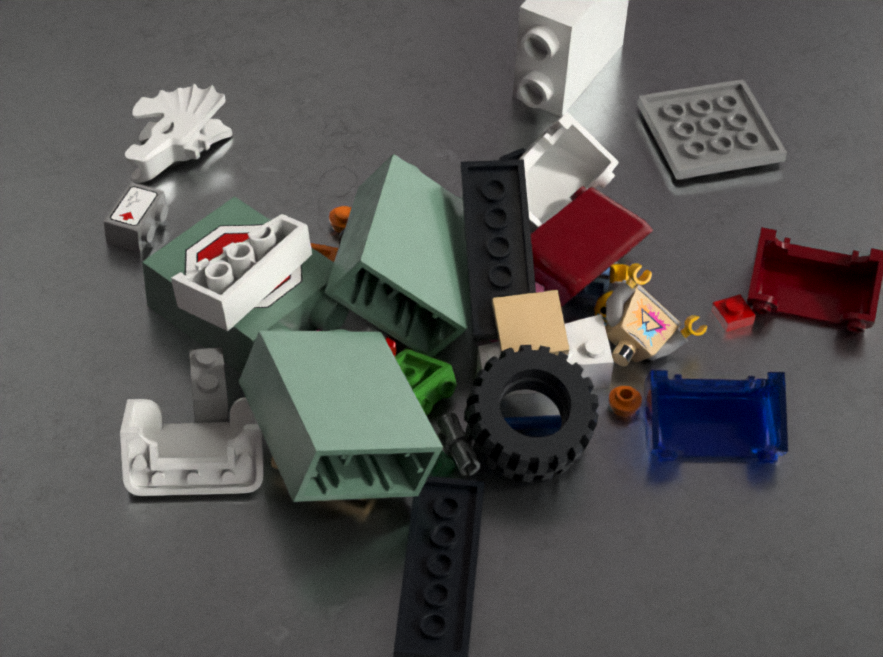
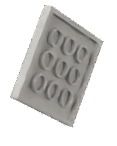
M744 79L638 96L637 105L676 179L784 162L786 160L787 151Z

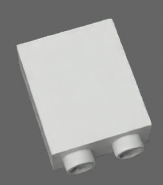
M526 0L520 6L512 97L521 100L529 107L541 108L560 117L564 115L623 45L629 0Z

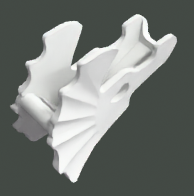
M193 84L191 87L177 88L174 92L160 90L155 98L141 97L132 111L134 119L148 117L163 118L159 122H148L141 131L139 142L145 143L144 145L133 144L125 152L126 160L138 166L131 174L132 182L142 183L149 181L175 161L197 160L200 157L199 153L204 149L207 151L212 143L232 137L231 128L223 125L219 119H210L225 103V95L217 93L213 84L206 89H200L196 84Z

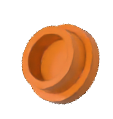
M340 206L330 212L329 222L336 232L341 233L345 229L352 207Z

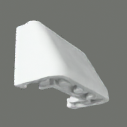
M568 112L548 127L519 158V160L524 159L530 232H534L571 203L572 200L569 197L582 186L586 189L590 187L596 188L598 185L604 188L615 176L612 171L619 162Z
M246 397L239 398L231 406L230 422L163 423L162 411L157 403L147 399H127L120 430L123 483L128 492L138 496L238 494L254 492L261 486L264 471V436Z

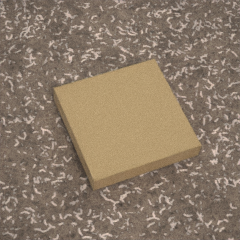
M558 290L492 298V307L501 351L513 348L514 352H518L520 345H531L532 350H539L540 345L550 347L549 353L557 356L559 351L566 355L569 354L570 349Z

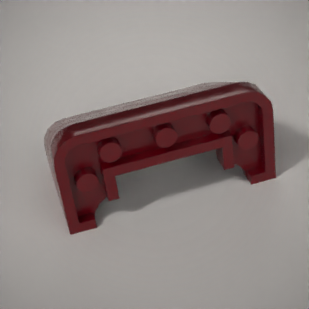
M582 186L569 197L572 200L571 203L531 233L535 282L544 286V291L558 290L561 308L654 231L644 219L594 187L586 189Z
M761 227L747 296V304L752 307L753 312L759 314L775 312L846 326L847 330L856 333H863L865 329L871 328L874 325L883 278V250L871 248L868 256L859 257L860 251L853 250L851 255L790 244L791 238L787 237L782 242L776 238L777 230Z

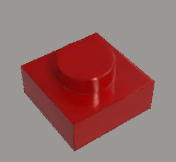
M741 294L712 303L711 312L725 332L754 324L756 315Z

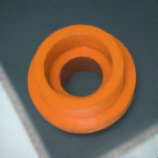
M618 386L609 394V405L612 411L619 416H632L641 407V394L633 387Z

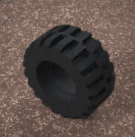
M520 345L518 352H514L513 348H508L501 351L499 359L493 356L485 363L484 369L479 370L466 401L464 421L468 424L465 431L468 440L475 441L472 449L478 457H481L483 454L487 457L485 464L492 470L496 466L504 470L502 476L512 479L514 474L521 475V481L532 482L534 476L539 475L540 480L544 481L551 479L554 472L560 475L566 472L571 464L576 463L582 456L598 423L599 414L596 412L599 406L598 396L591 394L594 385L590 377L583 378L581 374L584 369L577 362L573 365L567 362L568 355L559 351L558 356L549 353L550 347L540 345L539 350H532L531 345ZM517 390H533L545 395L555 404L560 413L562 423L559 430L550 436L539 438L528 437L518 433L507 424L500 411L502 398Z

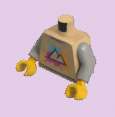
M639 263L629 266L628 280H623L606 301L607 325L605 329L608 339L616 346L612 352L613 361L620 366H627L630 360L634 362L645 359L654 361L670 355L688 341V336L691 334L701 336L707 330V325L705 324L695 331L692 330V323L700 318L697 315L687 317L684 323L685 327L680 330L681 322L640 286L650 281L652 273L647 269L637 278V272L642 267Z

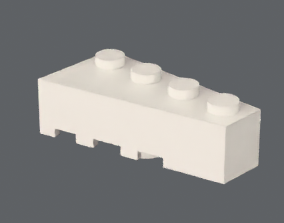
M281 214L248 233L249 239L244 242H232L223 247V254L211 261L204 258L195 264L196 269L185 276L180 272L171 277L178 308L229 331L312 255L307 224Z
M602 314L566 323L565 329L570 349L567 362L571 365L577 362L584 369L581 376L583 378L590 377L594 385L593 389L610 388L614 362ZM499 341L478 346L476 374L479 370L484 369L485 363L493 356L499 359L501 354ZM517 390L507 395L532 394L539 392L533 390Z

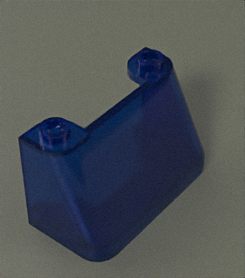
M650 370L644 381V400L650 454L657 456L658 461H676L677 457L758 458L759 463H776L779 461L778 457L784 456L788 452L785 372H768L767 379L761 378L756 380L755 376H748L745 380L682 379L681 374H675L671 380L668 377V370Z

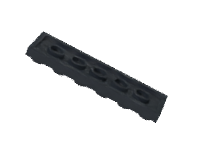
M524 159L464 161L460 164L473 341L499 340L492 298L536 293Z
M428 476L419 496H413L393 657H468L485 481Z

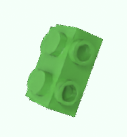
M407 348L395 356L426 416L431 412L435 403L443 398L451 397L455 392L457 383L451 364Z

